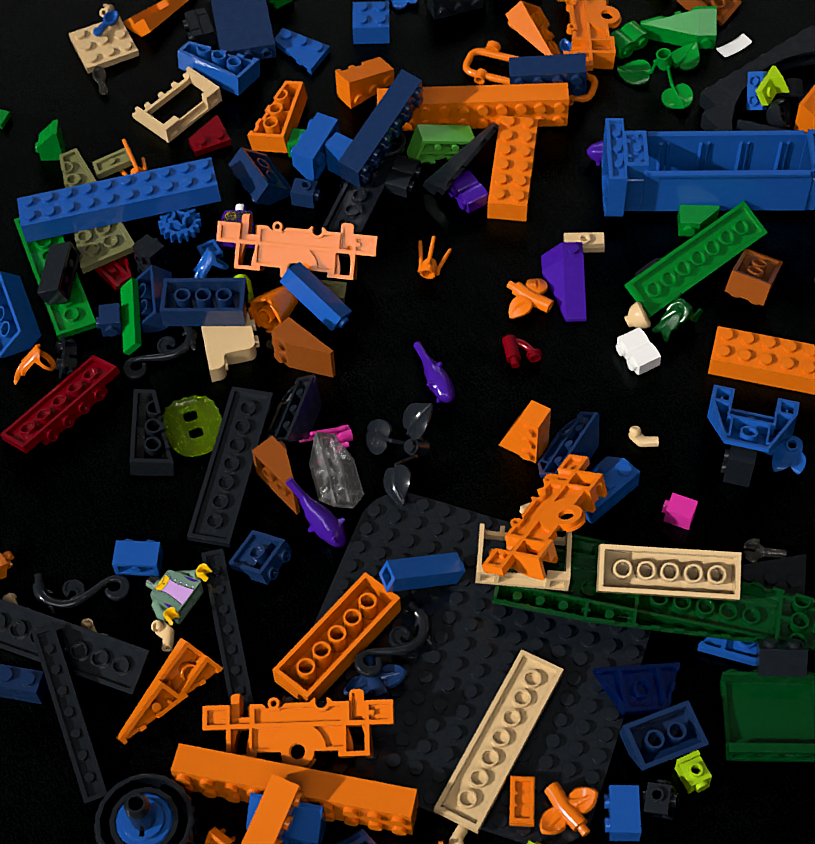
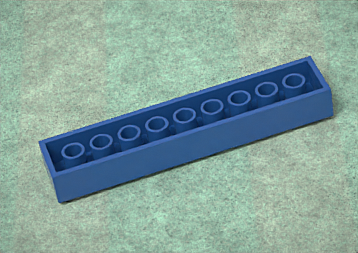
M211 157L17 198L20 224L26 242L221 201Z

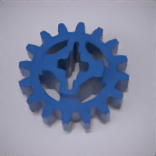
M195 208L165 213V215H160V221H158L161 235L164 234V239L170 238L172 243L175 240L181 243L182 239L188 242L189 237L195 238V232L200 233V227H202L200 214L196 213Z

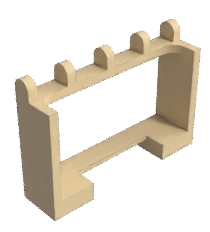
M189 66L186 68L187 72L183 74L184 79L180 83L172 82V89L165 94L163 92L158 93L159 99L153 104L145 103V110L137 106L135 107V112L132 113L135 120L168 143L222 101L220 87ZM189 84H193L204 92L201 94L202 102L180 119L173 116L163 124L151 116L152 113Z
M480 523L475 583L568 591L571 574L572 532H566L564 537H556L553 541L554 545L565 546L564 571L547 570L546 578L539 580L521 573L507 572L504 576L484 572L482 567L484 539L506 541L505 535L507 532H505V526H500V532L486 530L485 524Z

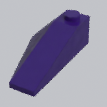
M562 242L541 255L542 275L547 280L549 289L554 294L565 321H586L582 242Z

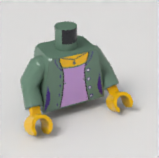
M203 563L194 570H178L176 572L168 570L161 579L151 575L146 581V586L152 589L150 596L156 617L159 620L167 621L169 625H173V621L180 625L204 592L200 580L208 581L209 578L206 574L212 572V570Z

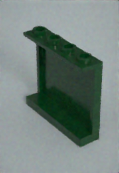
M730 669L722 672L720 690L726 761L815 762V673L807 670V677L758 676L757 670L740 672L736 669Z

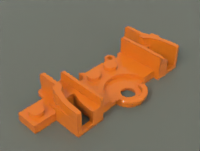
M557 0L566 1V11L570 14V23L567 25L566 32L572 35L570 51H563V54L586 53V71H593V68L612 70L616 49L614 36H609V28L614 29L620 25L621 16L619 11L614 7L608 6L609 0ZM610 14L612 18L605 19L602 17V15Z
M247 213L242 215V223L218 221L216 241L236 243L234 268L264 271L265 266L280 268V276L282 278L290 264L301 262L309 271L327 272V278L356 280L357 255L377 256L378 236L354 234V225L351 223H343L341 225V233L328 232L323 227L322 233L315 235L313 226L309 229L286 228L283 230L284 225L282 222H274L272 225L273 230L270 226L256 225L255 234H251L253 214ZM248 244L255 245L251 266L243 265ZM339 253L349 254L350 256L349 275H341Z
M569 454L558 467V475L550 473L544 477V486L537 489L539 497H531L532 502L521 514L522 519L514 518L510 521L512 528L505 535L506 550L491 548L489 550V556L482 564L484 572L504 576L511 568L531 578L539 580L546 578L542 561L557 563L558 557L553 541L557 537L559 528L566 532L579 529L586 521L584 511L594 513L598 497L605 498L608 494L603 474L585 471L590 465L589 457ZM565 514L574 515L570 519H561V517Z
M362 689L350 690L349 701H332L327 697V704L322 708L317 706L316 698H313L310 702L285 703L281 707L280 700L273 697L268 700L269 708H266L263 704H250L248 706V717H244V697L241 694H233L231 696V705L203 706L202 730H226V752L237 754L241 731H249L246 754H243V756L262 759V753L281 752L282 763L311 768L316 762L315 751H338V756L341 758H353L354 756L374 757L371 725H395L394 700L364 701V691ZM349 727H362L365 735V751H354L353 738ZM295 745H302L305 749V754L300 759H295L291 754V750Z

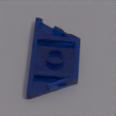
M680 662L600 667L595 668L593 674L622 715L656 713L670 707L671 695L676 686L677 671L680 670L681 665Z

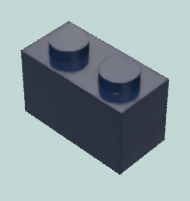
M0 664V697L37 704L43 703L48 688L43 671Z

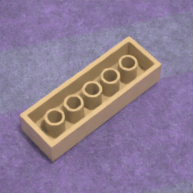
M600 544L598 546L596 592L740 600L742 552Z

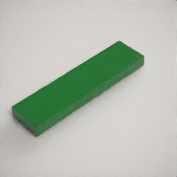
M133 277L120 287L123 353L127 355L132 354L142 345L138 279Z

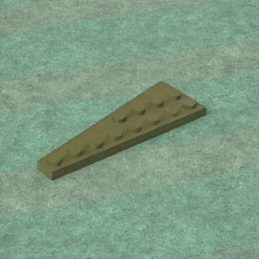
M77 148L59 155L65 188L96 182ZM122 222L74 232L76 246L81 253L79 261L83 274L134 252L132 246L135 243Z

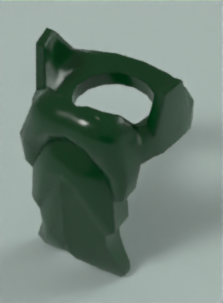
M680 292L675 300L669 303L666 308L667 311L661 317V321L653 327L652 331L654 333H661L663 340L668 342L672 332L677 330L682 323H685L688 319L696 323L703 310L699 308L693 313L692 306L682 298V293Z

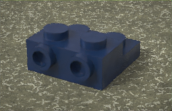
M252 530L228 562V565L233 570L248 574L251 580L268 585L271 580H275L278 577L282 564L284 562L287 563L291 559L292 549L285 539Z

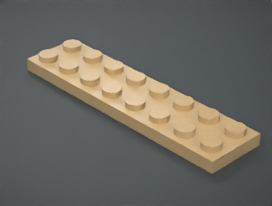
M521 649L434 807L435 813L478 834L562 677L563 668Z

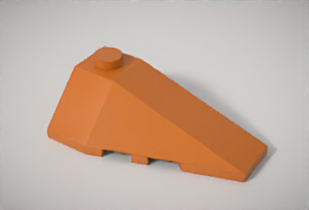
M520 1L505 14L509 20V26L544 55L561 54L558 45L552 41L554 35L548 30L550 24L539 6Z

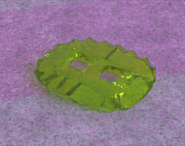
M194 394L181 400H175L170 406L165 408V412L162 415L165 433L170 445L178 454L194 457L213 451L222 421L219 410L213 400L206 396ZM195 411L198 418L186 422L183 415ZM202 428L203 436L190 438V430Z

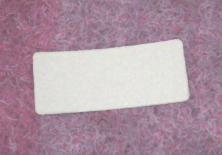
M742 34L730 43L716 48V50L724 57H728L744 49L752 41L745 34Z

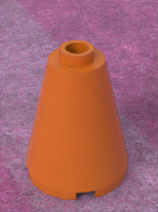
M282 285L252 299L249 303L251 306L248 308L251 319L255 320L257 327L260 328L262 326L267 329L264 332L271 334L273 329L291 315L299 300Z

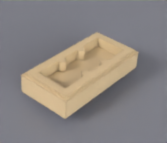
M604 232L564 233V242H582L583 253L605 251Z

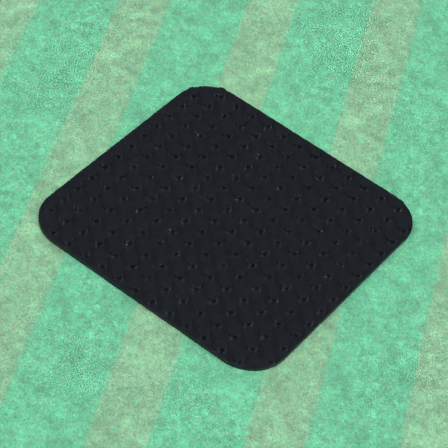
M408 493L406 504L394 501L389 495L376 499L363 511L314 625L365 572L383 585L378 573L387 560L457 552L466 571L457 584L393 592L400 597L401 611L365 650L391 647L388 636L391 630L397 626L405 627L409 631L410 637L407 642L412 641L417 636L419 626L414 625L416 620L413 617V613L407 608L411 601H414L420 608L423 607L428 613L431 620L432 638L431 645L426 641L418 650L408 654L375 655L381 658L382 667L395 663L407 669L406 676L398 686L388 689L390 694L388 699L394 700L395 725H371L374 757L354 756L353 758H341L338 756V751H315L316 762L310 769L417 789L418 809L439 815L434 812V807L522 649L563 668L564 672L486 817L481 830L522 844H527L529 840L533 843L539 842L541 844L573 843L582 835L578 830L574 832L568 824L565 830L559 834L545 835L541 833L539 827L541 815L544 811L553 807L544 791L550 784L556 781L561 785L567 797L577 787L596 789L599 793L595 806L587 814H583L587 819L586 825L589 827L652 630L583 622L494 604L492 601L496 585L475 583L480 523H483L486 530L500 532V526H505V532H507L509 522L412 493ZM484 539L482 564L488 558V552L491 548L504 550L505 541ZM355 661L317 701L319 708L326 706L327 697L332 701H349V697L344 695L343 690L346 683L352 677L360 675L355 668ZM285 690L281 699V707L285 703H300V701ZM372 694L364 698V701L374 700ZM349 727L353 738L354 751H365V735L362 727ZM295 745L291 750V754L295 759H300L304 756L305 749L302 745ZM510 776L535 777L534 827L509 826Z

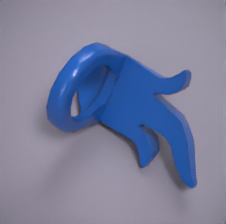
M207 248L197 266L193 269L195 272L194 278H206L212 265L227 270L229 265L216 258L211 248Z

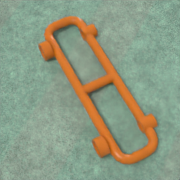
M489 41L485 49L475 48L469 51L463 63V70L467 75L474 77V81L477 84H484L485 80L504 85L510 84V78L488 73L482 68L474 70L470 68L473 58L478 55L509 62L510 57L519 56L501 53V45L496 41ZM586 71L587 80L591 82L588 93L579 96L569 95V106L573 105L574 101L588 102L594 97L598 88V80L593 74Z

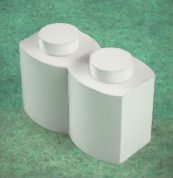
M641 328L634 329L617 337L616 350L620 356H624L627 360V365L631 371L634 370L637 375H640L660 366L661 355Z

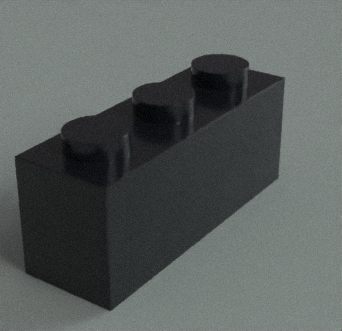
M71 241L50 245L37 291V294L48 305L69 301L81 255Z

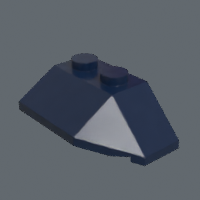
M581 411L577 418L567 423L556 434L537 463L541 478L550 473L558 475V467L569 454L589 457V460L592 458L599 447L600 415L598 412Z

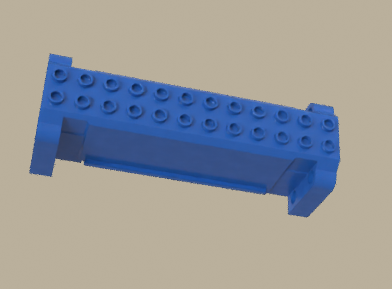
M605 118L602 148L605 217H623L624 211H679V205L720 206L719 211H730L743 201H745L751 211L815 210V129H808L807 133L804 130L624 131L623 118Z

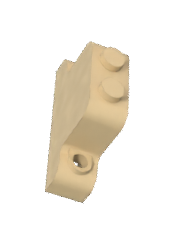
M248 312L246 326H201L212 382L223 380L227 376L228 365L247 362L256 358V348L260 347L258 335H253V331H257L255 320H250Z

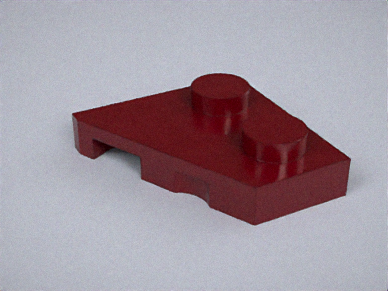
M217 115L189 138V144L197 157L231 145V139Z
M127 256L94 269L115 291L119 290L121 286L132 278Z

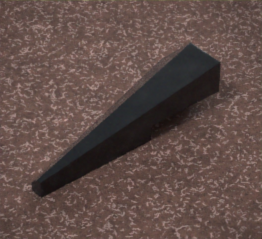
M491 123L424 181L422 187L434 196L437 192L443 196L496 132L499 125Z

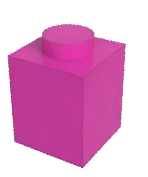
M672 493L670 501L665 500L662 512L665 513L664 522L689 530L696 513L698 501Z

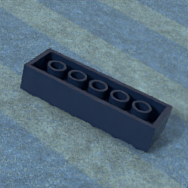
M403 69L400 71L338 161L341 178L360 189L363 184L369 182L372 175L371 172L374 168L377 169L380 166L382 156L390 151L393 140L401 135L404 124L410 122L415 108L421 106L424 99L422 97L421 79Z

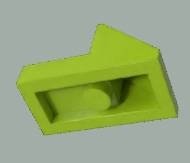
M776 66L770 68L756 89V94L762 106H769L777 93L790 92Z

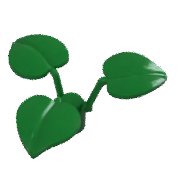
M698 43L687 44L672 53L667 48L659 49L656 53V59L653 60L652 68L645 60H634L617 67V71L625 82L631 85H642L649 81V74L654 72L656 65L662 71L667 70L671 88L666 89L662 93L663 104L673 109L687 108L693 101L692 89L684 83L674 86L670 67L673 65L674 68L679 67L681 70L695 68L700 62Z

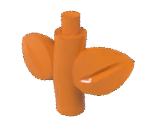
M540 278L529 279L525 285L519 281L515 283L510 280L507 284V288L512 290V294L516 296L509 306V318L515 319L525 316L531 312L533 307L546 313L551 310L554 300L543 296L548 290V284L545 280Z
M558 781L550 784L544 792L553 807L544 811L541 815L539 822L541 833L556 835L564 831L568 824L574 832L578 830L582 837L588 835L590 829L586 825L587 819L583 814H587L593 809L599 792L591 787H577L567 797Z

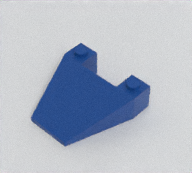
M714 385L707 418L723 443L769 453L793 435L800 402L778 398L774 417L731 408L735 389Z

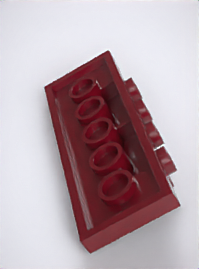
M92 355L4 430L0 436L4 441L26 454L33 450L39 442L47 446L49 443L56 441L60 433L67 428H71L75 420L81 415L87 414L96 402L102 401L108 393L105 385L110 383L120 373L118 367Z

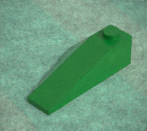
M717 6L693 7L692 11L684 13L678 11L673 16H659L640 22V26L649 33L648 39L679 46L697 42L698 49H714L717 32Z

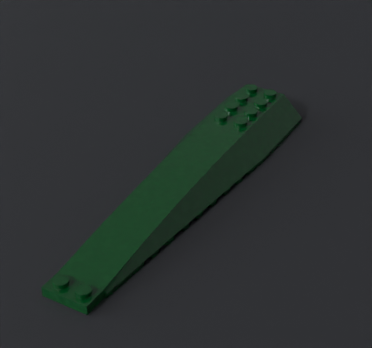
M510 522L507 532L512 528ZM557 531V537H564L566 534ZM572 534L571 574L568 591L496 585L492 601L494 604L583 622L757 643V640L765 638H775L778 641L796 638L805 641L808 650L815 651V598L798 593L792 595L785 593L786 590L776 587L770 589L754 581L752 583L740 582V600L736 601L596 592L598 546L600 544H618ZM555 545L558 557L557 563L542 561L546 574L547 570L564 571L565 546ZM511 568L507 571V572L519 573V572H517V571H515L514 569H511Z

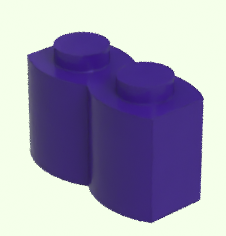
M469 170L462 172L447 190L451 197H455L459 207L467 213H471L488 204V192Z

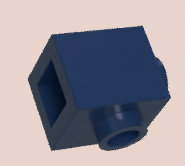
M295 178L290 191L292 205L314 209L316 202L320 201L321 198L318 181Z
M119 303L99 305V317H96V327L101 329L103 337L122 335V314Z

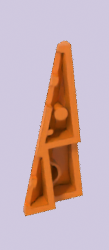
M162 0L125 20L123 24L126 28L142 37L154 30L189 0Z
M180 638L116 738L126 744L128 739L139 731L142 732L149 723L156 718L162 717L188 697L187 694L198 686L205 684L208 678L215 673L221 672L223 668L189 642Z

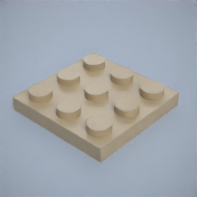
M120 16L116 24L109 26L100 37H96L93 34V30L102 22L69 33L70 40L88 74L139 56L138 49Z

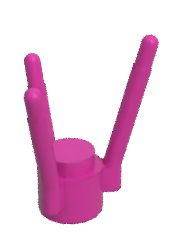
M343 425L336 428L310 432L311 436L309 439L300 440L299 443L332 436L334 443H339L340 445L321 458V461L324 462L342 449L349 447V442L353 440V434L349 425Z

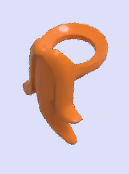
M40 344L35 345L21 360L14 376L15 385L18 383L21 375L25 377L26 372L34 363L47 371L55 370V360L41 350ZM40 357L45 358L49 362L50 367L45 366L40 361Z

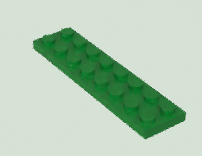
M743 201L624 286L636 302H641L650 318L675 300L680 292L683 294L768 232L745 201Z
M19 217L14 219L39 286L50 245L64 243L65 241L63 235L26 242ZM76 272L69 301L48 305L45 302L58 340L61 339L62 334H65V338L97 328L96 320Z

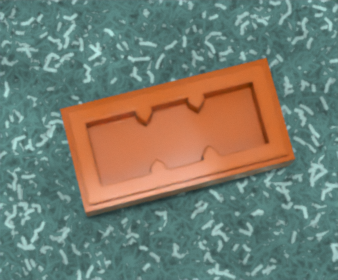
M510 776L509 826L534 827L535 777Z

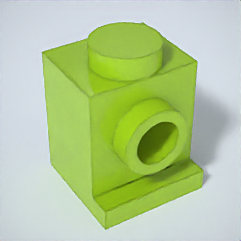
M699 750L677 759L674 769L688 793L693 791L701 792L710 786L712 775L700 757ZM696 769L698 774H695L692 771Z

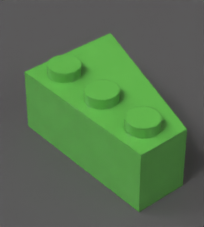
M417 124L406 152L409 158L420 160L421 163L429 162V164L436 163L435 160L446 158L448 161L475 137L470 125Z

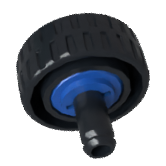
M155 773L137 774L118 782L101 800L95 815L94 832L97 844H196L199 838L198 814L187 791L175 780Z

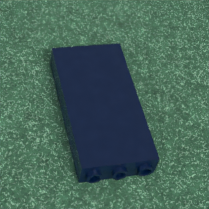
M211 0L219 49L227 50V54L235 56L237 54L245 55V58L251 60L253 57L260 60L277 57L266 0Z

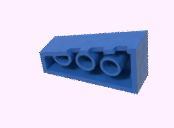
M188 41L178 50V65L180 69L186 71V68L189 66L220 88L238 96L260 77V59L253 57L251 60L245 58V55L237 54V56L227 54V50H211V46Z

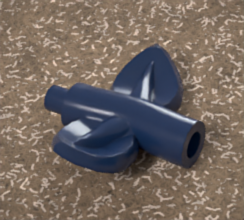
M367 656L363 661L369 667L376 664V656ZM390 663L383 666L380 674L376 677L354 676L346 683L343 690L344 695L349 697L350 690L362 689L364 691V698L372 694L374 700L388 699L390 696L388 689H392L402 682L406 676L407 669L399 664Z

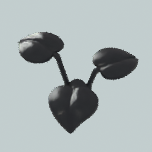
M412 403L407 406L403 414V426L407 429L406 434L411 437L407 441L389 438L392 427L386 420L375 419L367 426L366 443L371 453L375 455L385 453L388 448V442L404 445V450L411 455L396 462L394 468H388L384 474L383 484L385 491L390 498L398 503L406 504L412 480L410 469L403 465V463L412 459H418V456H426L430 450L429 442L422 437L428 428L434 404Z

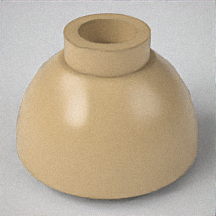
M637 301L630 307L628 315L624 317L629 328H650V319L641 302Z

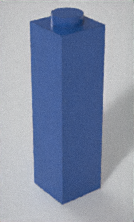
M301 262L287 269L280 283L331 331L338 327L343 328L349 322L348 316L352 310Z
M454 552L387 560L378 574L386 592L457 584L466 570L458 553Z

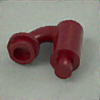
M507 335L502 338L508 363H511L512 368L520 366L521 355L519 348L527 351L526 356L530 362L535 363L541 360V350L535 349L525 340L516 338L514 335Z

